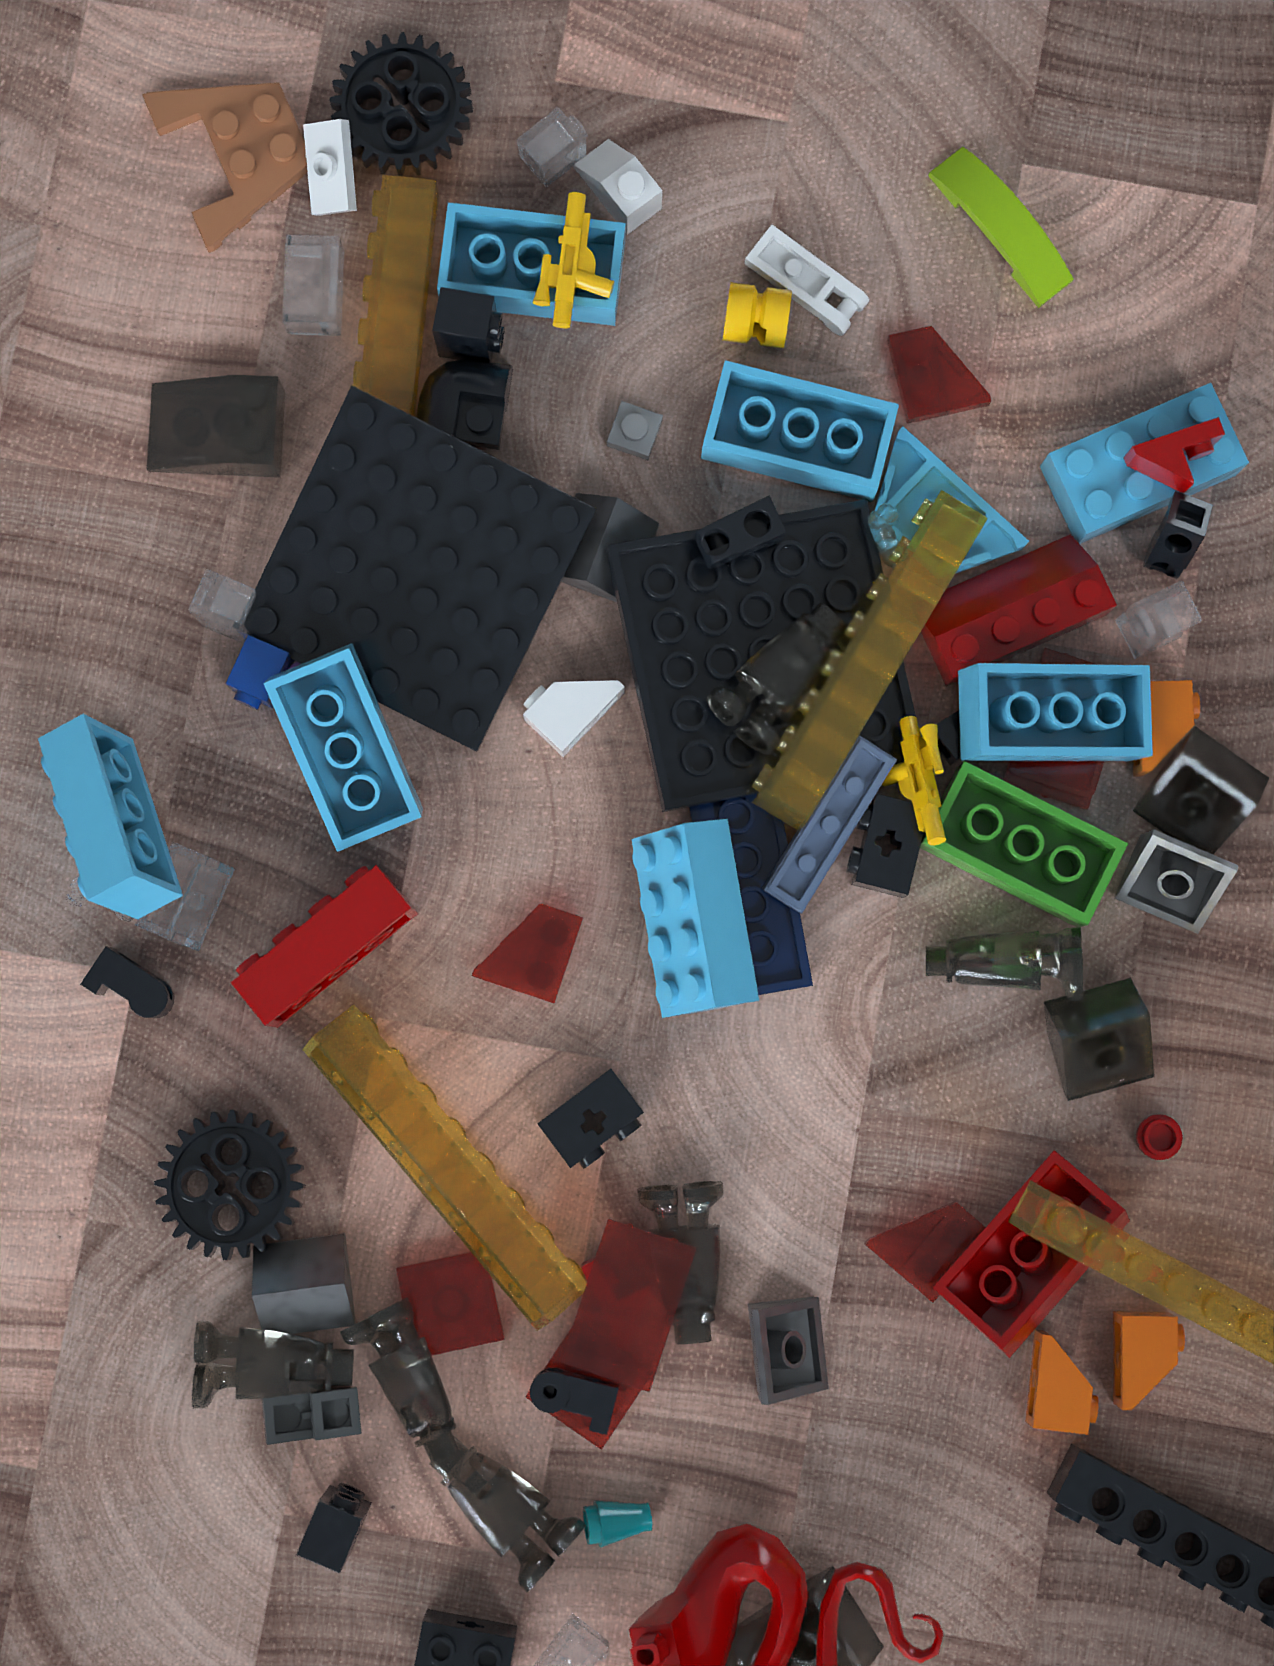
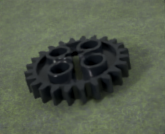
M405 32L400 33L397 44H392L387 34L382 35V47L376 48L371 41H365L367 49L365 56L352 50L351 56L354 66L340 64L341 75L345 80L337 79L332 81L334 92L339 95L329 98L331 108L338 111L331 115L332 120H349L352 157L363 152L362 162L366 168L377 160L380 174L382 175L388 171L390 165H395L398 177H403L405 167L411 165L416 175L419 176L421 175V163L425 161L434 170L437 169L436 155L440 153L442 156L451 159L452 152L449 143L462 146L464 143L463 136L459 130H470L471 127L470 118L464 114L473 112L472 100L467 99L472 93L470 83L462 82L465 79L463 66L453 68L455 60L452 52L440 58V43L437 41L428 49H425L423 35L420 34L415 39L413 45L407 43ZM406 69L413 72L411 77L406 80L399 81L392 78L394 73L399 70ZM374 79H382L387 84L389 91L375 82ZM392 95H393V96L395 97V99L400 103L399 105H396L395 107H394ZM374 98L381 101L380 105L373 110H365L360 107L367 99ZM429 100H439L443 103L441 108L436 111H426L422 108ZM409 103L412 116L403 107L404 105ZM413 117L425 127L430 128L429 131L423 132L416 125ZM398 129H407L412 132L407 139L402 141L390 138L392 133Z
M236 1110L229 1111L226 1122H223L218 1112H211L210 1126H206L198 1118L193 1119L196 1133L192 1135L185 1130L180 1129L177 1131L183 1144L180 1147L167 1144L165 1148L174 1156L172 1162L162 1161L157 1164L161 1169L168 1172L167 1178L154 1181V1185L166 1188L167 1195L155 1200L156 1204L169 1205L171 1209L161 1219L162 1222L177 1221L179 1223L172 1234L174 1238H180L187 1233L191 1235L187 1243V1249L194 1250L202 1242L205 1243L204 1257H212L217 1248L220 1247L223 1260H231L234 1247H237L242 1258H249L250 1244L252 1243L261 1252L268 1250L265 1236L269 1235L276 1240H281L283 1236L277 1227L280 1222L287 1225H294L295 1223L293 1218L287 1214L289 1207L302 1208L303 1206L299 1200L292 1197L293 1191H300L306 1188L305 1184L296 1182L293 1179V1175L304 1170V1165L290 1164L289 1161L298 1152L297 1147L283 1149L281 1145L285 1141L287 1134L282 1131L274 1136H270L273 1122L270 1120L264 1121L256 1128L257 1120L254 1113L249 1112L243 1123H240L239 1114ZM236 1139L242 1146V1157L237 1163L228 1165L222 1159V1147L229 1140ZM204 1154H208L224 1175L239 1177L235 1186L259 1209L258 1215L253 1216L236 1194L222 1193L226 1184L202 1161ZM202 1171L208 1178V1188L200 1197H194L188 1190V1180L195 1172ZM266 1172L272 1177L274 1186L269 1196L260 1199L252 1191V1182L258 1174ZM232 1204L237 1208L240 1218L235 1228L226 1231L220 1226L218 1215L224 1206Z

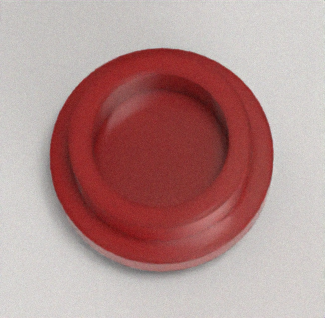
M1161 1114L1148 1116L1137 1128V1145L1140 1151L1151 1159H1169L1179 1151L1182 1145L1183 1136L1181 1128L1169 1116Z

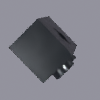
M444 287L440 288L432 329L439 357L454 360L471 359L491 362L493 352L501 353L505 327L502 326L503 313L497 312L494 296Z
M876 794L858 822L857 829L864 830L861 847H852L846 872L854 874L851 883L853 886L904 898L909 895L924 832L918 829L912 802ZM885 834L891 835L890 843L897 846V848L889 852L887 856H882V848L879 845H875V841L882 839Z
M609 1069L540 1121L538 1126L570 1168L579 1162L581 1167L585 1169L605 1154L601 1145L608 1139L616 1135L619 1141H622L642 1126L637 1118L644 1112L613 1070ZM588 1109L594 1114L602 1110L607 1116L602 1121L604 1130L599 1134L594 1129L585 1132L581 1127L586 1121L583 1113Z
M339 1483L338 1488L329 1485L317 1503L296 1555L340 1573L352 1552L372 1504L363 1499L365 1493L344 1483Z
M427 1609L422 1622L414 1666H510L518 1626Z

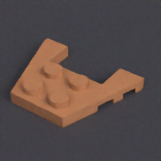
M279 82L157 91L142 94L159 136L199 120H203L233 191L232 196L191 212L209 253L223 245L222 240L238 228L240 230L252 220L251 216L267 202H274L308 173L305 142Z

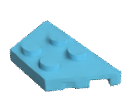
M904 426L901 427L896 435L872 517V522L936 581L1020 551L1028 544L1029 540Z

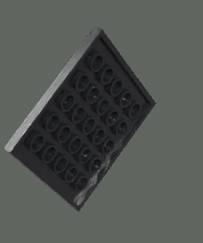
M351 385L236 631L289 652L291 654L290 658L301 664L352 643L377 702L477 752L597 508Z
M867 499L780 514L779 517L787 532L781 542L767 548L763 547L743 557L741 555L732 561L711 569L707 567L693 536L700 529L607 546L608 563L662 813L829 780L856 735H860L897 759L894 765L905 762L900 744L903 741L899 721L904 717H916Z

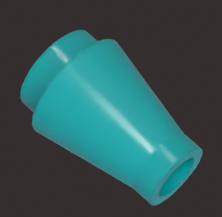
M594 1500L592 1506L583 1507V1525L587 1544L598 1543L599 1547L602 1548L636 1534L652 1531V1515L649 1503L636 1504Z

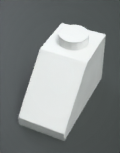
M606 140L574 164V169L616 222L626 223L627 235L662 209V189L634 155L611 140Z
M618 680L553 682L547 690L541 685L523 704L527 708L523 714L524 721L564 757L623 696L625 686Z

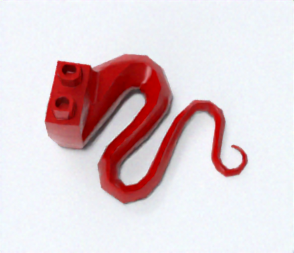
M747 1523L716 1532L690 1565L675 1591L655 1602L629 1628L632 1642L630 1652L633 1666H726L736 1633L741 1601L748 1585L754 1581H758L770 1589L773 1601L766 1632L751 1666H787L798 1641L808 1600L806 1577L803 1568L778 1537ZM854 1562L835 1569L821 1602L816 1666H837L839 1606L846 1583L858 1578L872 1583L878 1592L892 1644L905 1658L923 1663L939 1654L944 1633L940 1623L931 1616L914 1614L912 1618L922 1619L933 1626L935 1638L932 1646L922 1650L912 1646L904 1637L893 1583L883 1569L860 1562Z

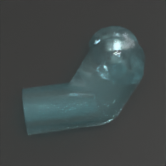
M883 503L878 507L877 511H871L868 524L877 550L884 563L889 567H898L904 562L905 553L892 526L899 522L900 515L890 504Z

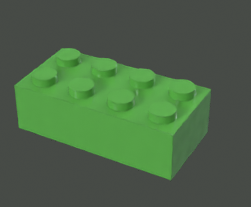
M963 761L956 768L940 800L942 806L939 808L946 841L939 845H929L926 833L924 832L920 848L1077 928L1089 925L1128 843Z

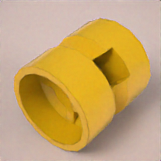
M730 282L723 340L747 344L751 338H756L761 346L784 349L792 290L767 287L763 293H758L755 285Z

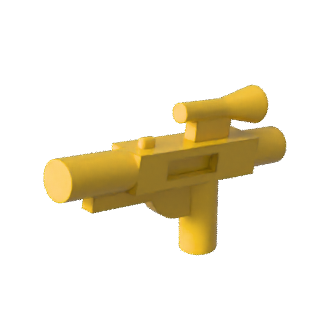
M570 192L568 194L563 235H559L558 243L562 244L559 265L551 264L552 256L543 254L540 281L532 302L538 306H550L549 288H556L552 325L563 329L570 328L575 288L610 298L615 283L614 280L595 275V257L587 247L591 213L584 212L586 195L580 192Z
M907 716L899 721L903 741L900 744L905 762L893 765L882 785L899 784L901 793L907 799L912 800L919 831L926 833L929 845H939L946 841L939 812V808L942 805L934 772L935 774H942L944 772L938 749V726L936 724H927L919 730L917 718L915 716Z

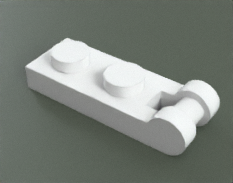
M772 224L745 258V265L776 288L792 290L791 299L819 318L829 330L839 336H843L851 326L849 320L856 311L861 312L869 302L868 296L860 288ZM832 292L842 299L837 308L826 302Z

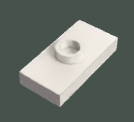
M336 119L303 124L312 215L321 216L357 211L349 120Z

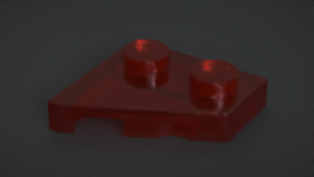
M932 326L888 336L887 343L907 424L990 405L992 401L990 394Z
M540 903L481 964L473 969L471 976L555 1004L583 917Z
M952 1202L870 1237L864 1244L934 1303L940 1295L933 1289L934 1285L986 1227L957 1202Z

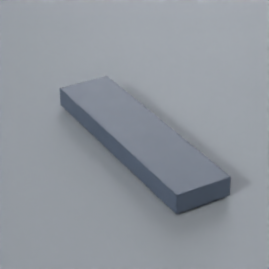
M856 735L761 889L802 914L897 759L860 735Z

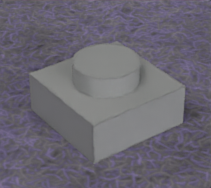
M621 401L607 440V447L649 460L663 421V415Z

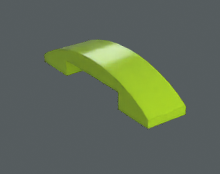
M961 147L929 172V178L956 209L961 206L1014 269L1011 276L1038 308L1073 282L1074 279L1062 257L1032 214L1009 187L973 153Z

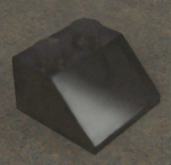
M1195 726L1170 755L1135 805L1133 812L1166 835L1214 855L1257 807L1269 777Z
M1131 978L1044 1002L1047 1035L1068 1101L1154 1077L1150 1013Z

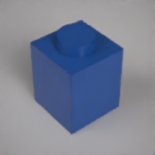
M248 635L226 681V685L236 692L233 699L256 710L259 709L261 703L273 708L263 683L269 677L288 670L294 664L295 660L290 658L291 654Z

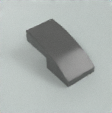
M357 1387L319 1389L261 1396L265 1442L267 1445L313 1438L317 1441L362 1434Z

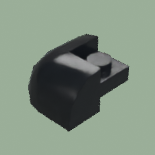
M471 359L444 363L425 380L419 396L416 418L472 446L499 450L504 416L508 407L513 366Z

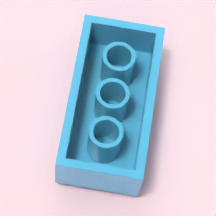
M448 202L437 284L438 296L441 287L489 295L495 298L497 312L553 319L556 288H549L550 306H538L532 302L540 281L543 254L551 255V264L559 265L562 244L558 243L559 235H563L566 216ZM590 219L587 247L595 257V275L614 280L615 283L610 298L575 288L571 321L615 326L625 249L626 223Z
M725 360L703 442L701 459L873 502L878 491L899 404Z
M1212 383L1050 452L1040 465V469L1071 535L1079 544L1169 505L1175 489L1126 466L1123 457L1134 445L1219 417L1225 435L1213 446L1215 451L1193 461H1188L1185 455L1194 484L1184 494L1191 496L1230 479L1249 464Z
M352 643L273 675L263 683L337 852L422 817V804Z
M977 663L958 670L961 761H1133L1153 756L1150 665Z
M81 714L39 737L38 741L43 754L41 765L51 780L55 793L53 804L57 813L62 817L67 833L65 844L69 853L75 859L79 872L77 883L83 896L88 901L137 920L182 897L181 887L133 738L85 714Z
M728 819L682 823L631 839L633 847L632 859L637 870L641 893L640 906L645 916L649 940L648 952L653 963L656 998L660 1004L662 1018L759 1001Z

